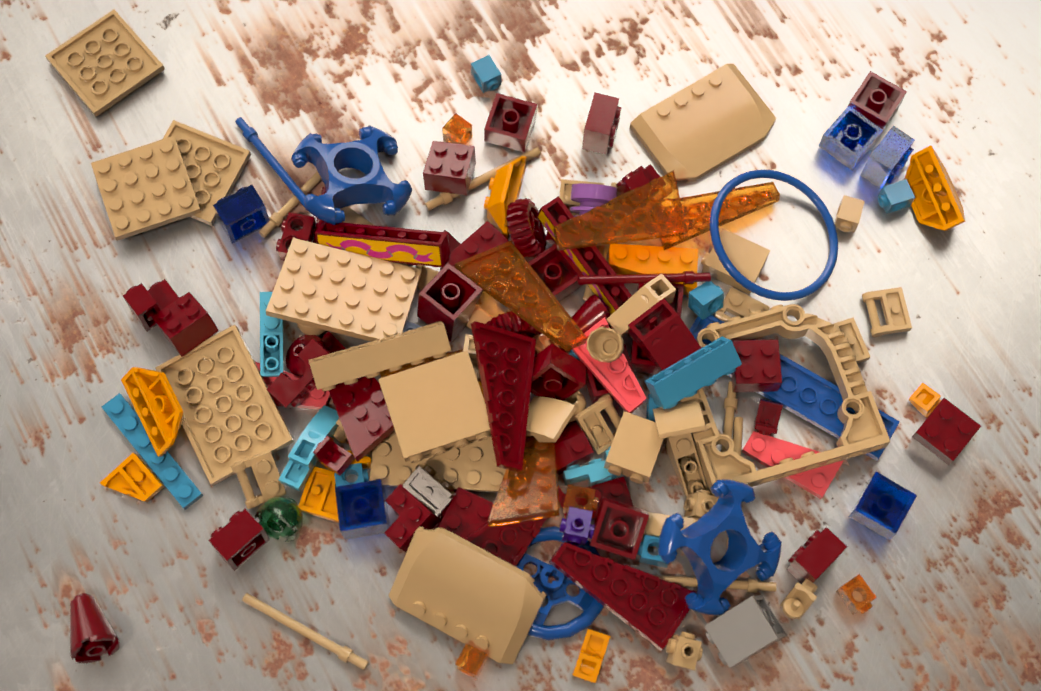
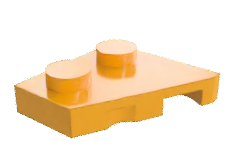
M134 452L100 482L105 487L147 503L164 488V485Z
M314 466L308 477L297 509L300 512L341 524L342 519L335 474L333 471Z

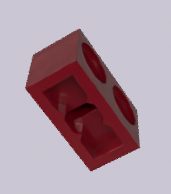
M288 212L287 220L283 219L281 226L282 238L278 239L276 244V252H278L280 260L285 261L293 238L308 242L313 241L316 226L313 216ZM296 226L303 227L301 230L298 231L293 230Z

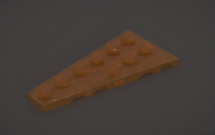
M674 170L665 176L650 181L646 185L637 187L580 216L555 226L553 231L557 250L686 235L687 227Z
M774 182L734 188L722 204L719 215V227L778 202L780 194ZM720 191L660 201L648 210L664 250L710 231L711 209Z
M511 241L455 263V268L481 287L483 291L564 350L569 351L586 343L587 337Z
M526 436L523 468L519 472L506 469L488 518L489 527L560 516L555 442H538L534 436Z

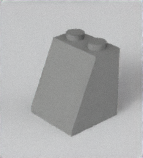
M762 595L751 596L705 625L707 630L705 634L711 644L717 646L720 651L718 656L725 666L728 665L729 668L739 665L787 637Z

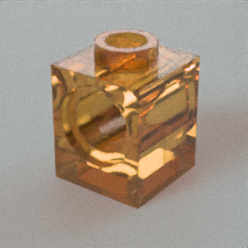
M455 113L442 127L443 140L449 143L466 145L473 137L472 124Z
M568 484L563 513H567L569 507L596 511L599 500L598 497H594L596 489ZM583 497L588 503L585 506H580L575 502V499Z
M860 574L836 591L853 615L858 611L861 614L873 607L871 602L877 598ZM853 591L859 592L863 597V601H856L853 597Z
M466 643L455 663V669L477 680L488 659V655Z

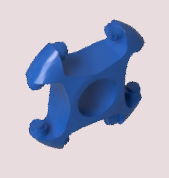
M369 125L359 129V137L362 140L322 144L320 134L309 133L298 144L291 159L296 168L304 167L307 162L312 163L326 187V193L319 196L314 194L306 195L304 198L306 210L320 220L333 225L345 221V214L343 210H340L341 208L356 204L385 203L382 205L384 215L395 216L400 212L411 196L412 187L406 180L399 182V184L389 180L379 161V152L389 155H395L398 152L397 141L390 134ZM345 168H354L362 171L366 176L358 179L348 178L341 175L338 171Z
M727 479L717 480L712 485V493L719 497L717 503L689 527L681 530L684 527V519L679 513L672 514L666 518L658 543V553L665 563H671L676 559L679 547L689 559L697 579L698 590L697 593L691 592L685 597L689 609L706 615H723L729 610V602L724 597L721 598L720 595L742 573L758 565L756 567V575L761 581L774 576L781 553V541L774 532L765 534L760 545L757 544L750 534L741 509V502L749 503L755 499L753 488L745 483ZM726 531L728 536L726 553L719 561L713 563L710 556L712 543L719 533Z

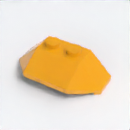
M932 145L912 154L905 179H907L915 196L911 206L918 223L947 231L965 222L963 205L947 169Z
M521 156L496 171L495 178L491 177L489 183L490 197L486 196L484 202V209L487 210V219L507 240L509 238V228L507 227L506 211L508 205L519 198L526 170L527 156Z
M132 367L121 381L157 456L162 457L174 445L182 424L183 409L164 372Z

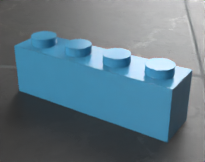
M720 337L645 380V383L655 404L663 409H670L676 406L681 399L695 395L700 388L714 384L719 377L733 373L742 363L732 340Z

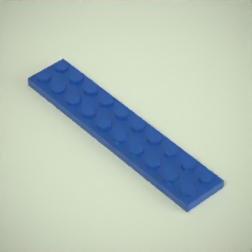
M712 315L704 320L698 316L690 328V332L697 339L698 333L709 324L715 322L722 324L725 322ZM708 339L702 340L705 345L711 343ZM780 354L782 384L779 390L757 393L773 402L783 404V408L839 439L844 424L839 420L837 414L839 407L843 403L838 386ZM846 408L849 414H856L853 408ZM878 409L889 439H891L900 421ZM884 449L873 451L865 455L878 461Z

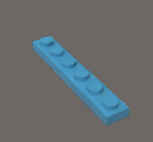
M120 393L102 406L105 413L184 510L203 497L200 490L168 451L162 457L157 456L139 416Z

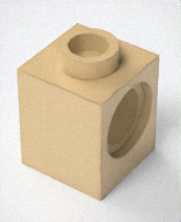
M843 195L835 218V227L844 232H855L860 222L865 201Z

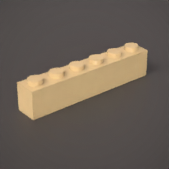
M440 321L310 359L309 364L317 390L329 391L336 388V384L342 382L348 385L357 382L359 377H376L380 375V371L389 369L390 372L403 368V364L411 362V365L423 363L425 361L424 358L427 357L440 358L446 356V352L451 351L445 326Z

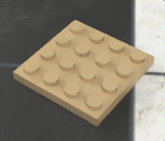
M115 9L45 55L48 62L95 117L165 70L164 65Z
M173 120L163 139L175 136L201 213L190 217L212 226L249 160L251 152Z
M175 136L91 163L117 241L201 213Z

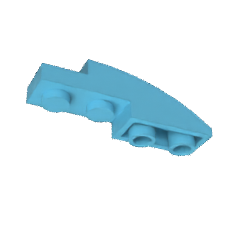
M260 292L261 377H278L281 372L283 373V320L266 316V309L273 292Z
M324 405L312 418L288 455L289 461L279 478L280 483L301 492L318 460L313 451L318 443L323 441L327 435L333 439V435L338 427L336 422L339 419L336 410Z
M611 446L605 451L604 461L602 459H595L590 461L589 465L581 467L580 465H572L566 468V471L563 472L565 486L586 480L589 486H593L619 477L609 473L608 469L604 468Z

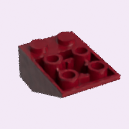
M665 298L628 324V334L660 372L701 349V346L681 317Z

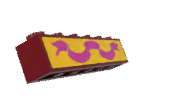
M559 196L540 208L537 214L538 219L584 276L617 275ZM624 284L588 285L593 294H596L607 308L610 315L632 297Z
M322 221L315 232L317 244L393 263L444 267L451 255L448 232L343 222L333 225Z

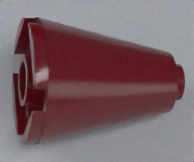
M596 294L591 295L557 333L560 338L556 341L563 350L568 348L570 351V344L604 317L607 319L611 316Z
M86 593L76 595L70 603V655L72 660L75 658L77 663H93L100 661L101 655L106 653L109 656L113 655L119 649L120 642L97 601L92 595Z

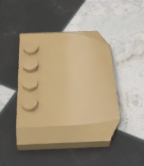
M729 63L640 113L630 123V128L671 183H676L678 180H688L690 182L698 180L764 141L774 125L776 117L736 65Z
M419 527L415 531L388 596L396 607L498 663L513 664L543 604L546 594L544 592L541 593L533 584L535 580L530 574L444 528L425 530L424 527Z

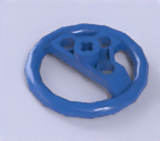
M543 527L539 529V533L533 538L528 547L537 542L555 540L564 543L566 541H562L563 533L559 532L560 527ZM588 540L586 541L585 546H577L579 548L590 551L592 554L600 556L597 549L593 546H590ZM524 553L516 565L522 571H524L523 569L527 564L536 566L537 572L530 576L535 580L533 584L541 593L544 592L548 599V604L540 608L528 635L544 640L570 638L588 628L603 610L604 606L553 565H549L527 553ZM551 577H552V578H554L556 581H553L552 583H549V582H548V578H551ZM569 585H576L580 593L574 597L567 594L566 588ZM568 602L583 611L580 616L566 624L544 625L552 607Z

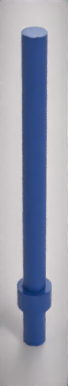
M242 117L237 118L235 123L242 130L245 139L256 147L305 208L304 198L306 195L258 138V133L255 129L249 127Z

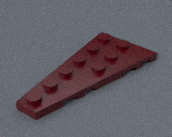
M474 321L471 323L496 464L497 467L519 472L523 468L536 339Z
M329 331L321 337L325 348L330 353L346 349ZM367 376L359 377L358 381L352 384L345 385L344 382L336 384V388L329 390L357 462L395 430L380 383L374 377L367 378Z
M552 475L548 476L467 536L465 540L516 567L528 549V545L540 531L539 529L546 519L550 517L565 494Z
M566 542L560 545L549 561L551 565L660 651L664 650L668 640L673 636L690 610L685 597L691 592L697 593L695 590L691 591L681 587L679 584L664 581L655 575L628 565L616 563L614 560L606 557L597 556L590 551Z

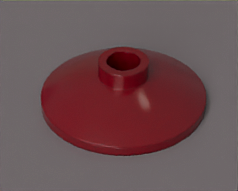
M302 335L290 345L285 361L288 370L296 376L304 375L306 370L305 363L297 355L312 339L317 340L325 347L324 342L317 335Z

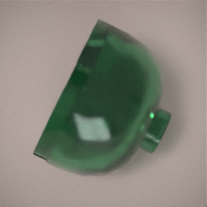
M277 496L270 498L260 506L255 514V519L258 517L260 520L259 524L264 528L266 534L276 540H279V536L287 538L285 542L293 541L303 525L301 509L292 498Z

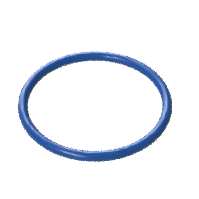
M761 169L748 171L727 182L713 203L710 214V235L713 247L726 271L747 290L767 299L791 301L811 295L829 279L838 256L836 227L828 208L821 198L799 179L775 170ZM757 178L779 180L800 190L817 207L826 224L829 235V256L823 272L812 284L792 292L772 291L748 280L731 263L720 239L719 215L725 198L739 184Z

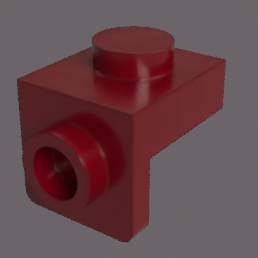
M760 399L754 421V429H757V432L762 435L771 436V433L777 434V426L783 404Z
M328 435L323 441L318 443L313 451L320 464L339 476L355 459L350 452L335 444Z

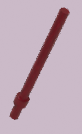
M683 271V273L663 274L670 283L683 282L685 285L694 284V282L711 281V273ZM660 274L578 276V285L648 283Z

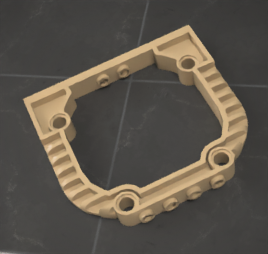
M780 304L773 306L765 312L761 310L754 311L747 317H733L728 322L719 324V322L711 323L698 333L696 340L701 348L706 346L702 340L708 339L713 342L720 337H725L733 342L753 340L775 333L787 339L805 336L820 346L825 354L843 399L837 414L844 427L836 443L837 448L817 454L814 451L807 452L801 455L799 459L787 458L780 461L779 465L756 471L753 462L733 451L734 441L730 436L719 433L703 387L697 390L695 395L681 399V403L698 400L706 430L692 432V436L711 496H715L711 491V487L717 480H734L753 487L884 449L891 442L873 395L866 388L851 346L844 334L831 322L820 319L817 315L805 314V311L799 305L790 304L783 306ZM787 316H794L797 321H790ZM846 408H853L856 414H849ZM716 445H724L727 451L719 452Z

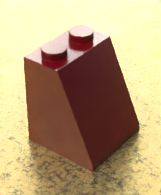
M447 263L419 293L417 317L428 325L441 321L445 326L449 342H452L466 327L483 289L451 264Z

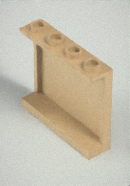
M467 350L378 379L405 462L416 463L423 460L425 455L432 453L433 456L445 453L446 448L455 446L457 449L467 446L469 444L468 441L474 439L482 441L491 437L485 401Z

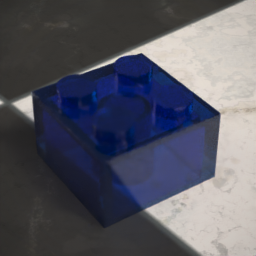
M848 106L824 132L818 146L853 171L876 145L883 130L851 106Z
M893 125L869 156L861 176L880 189L886 183L891 184L896 178L897 172L904 168L909 160L908 158L913 153L912 145L915 139Z
M253 185L242 187L235 194L223 197L213 205L219 223L232 244L263 228L269 221L265 204Z
M875 472L869 479L848 517L890 540L896 535L917 495L882 474Z
M381 479L335 487L339 528L345 540L381 534L390 527L388 505L385 502L387 499L386 490Z

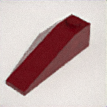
M575 421L566 425L556 442L535 443L524 454L521 471L515 472L510 470L509 497L536 486L548 476L552 475L554 478L562 474L569 466L582 465L593 459L594 451L584 432Z

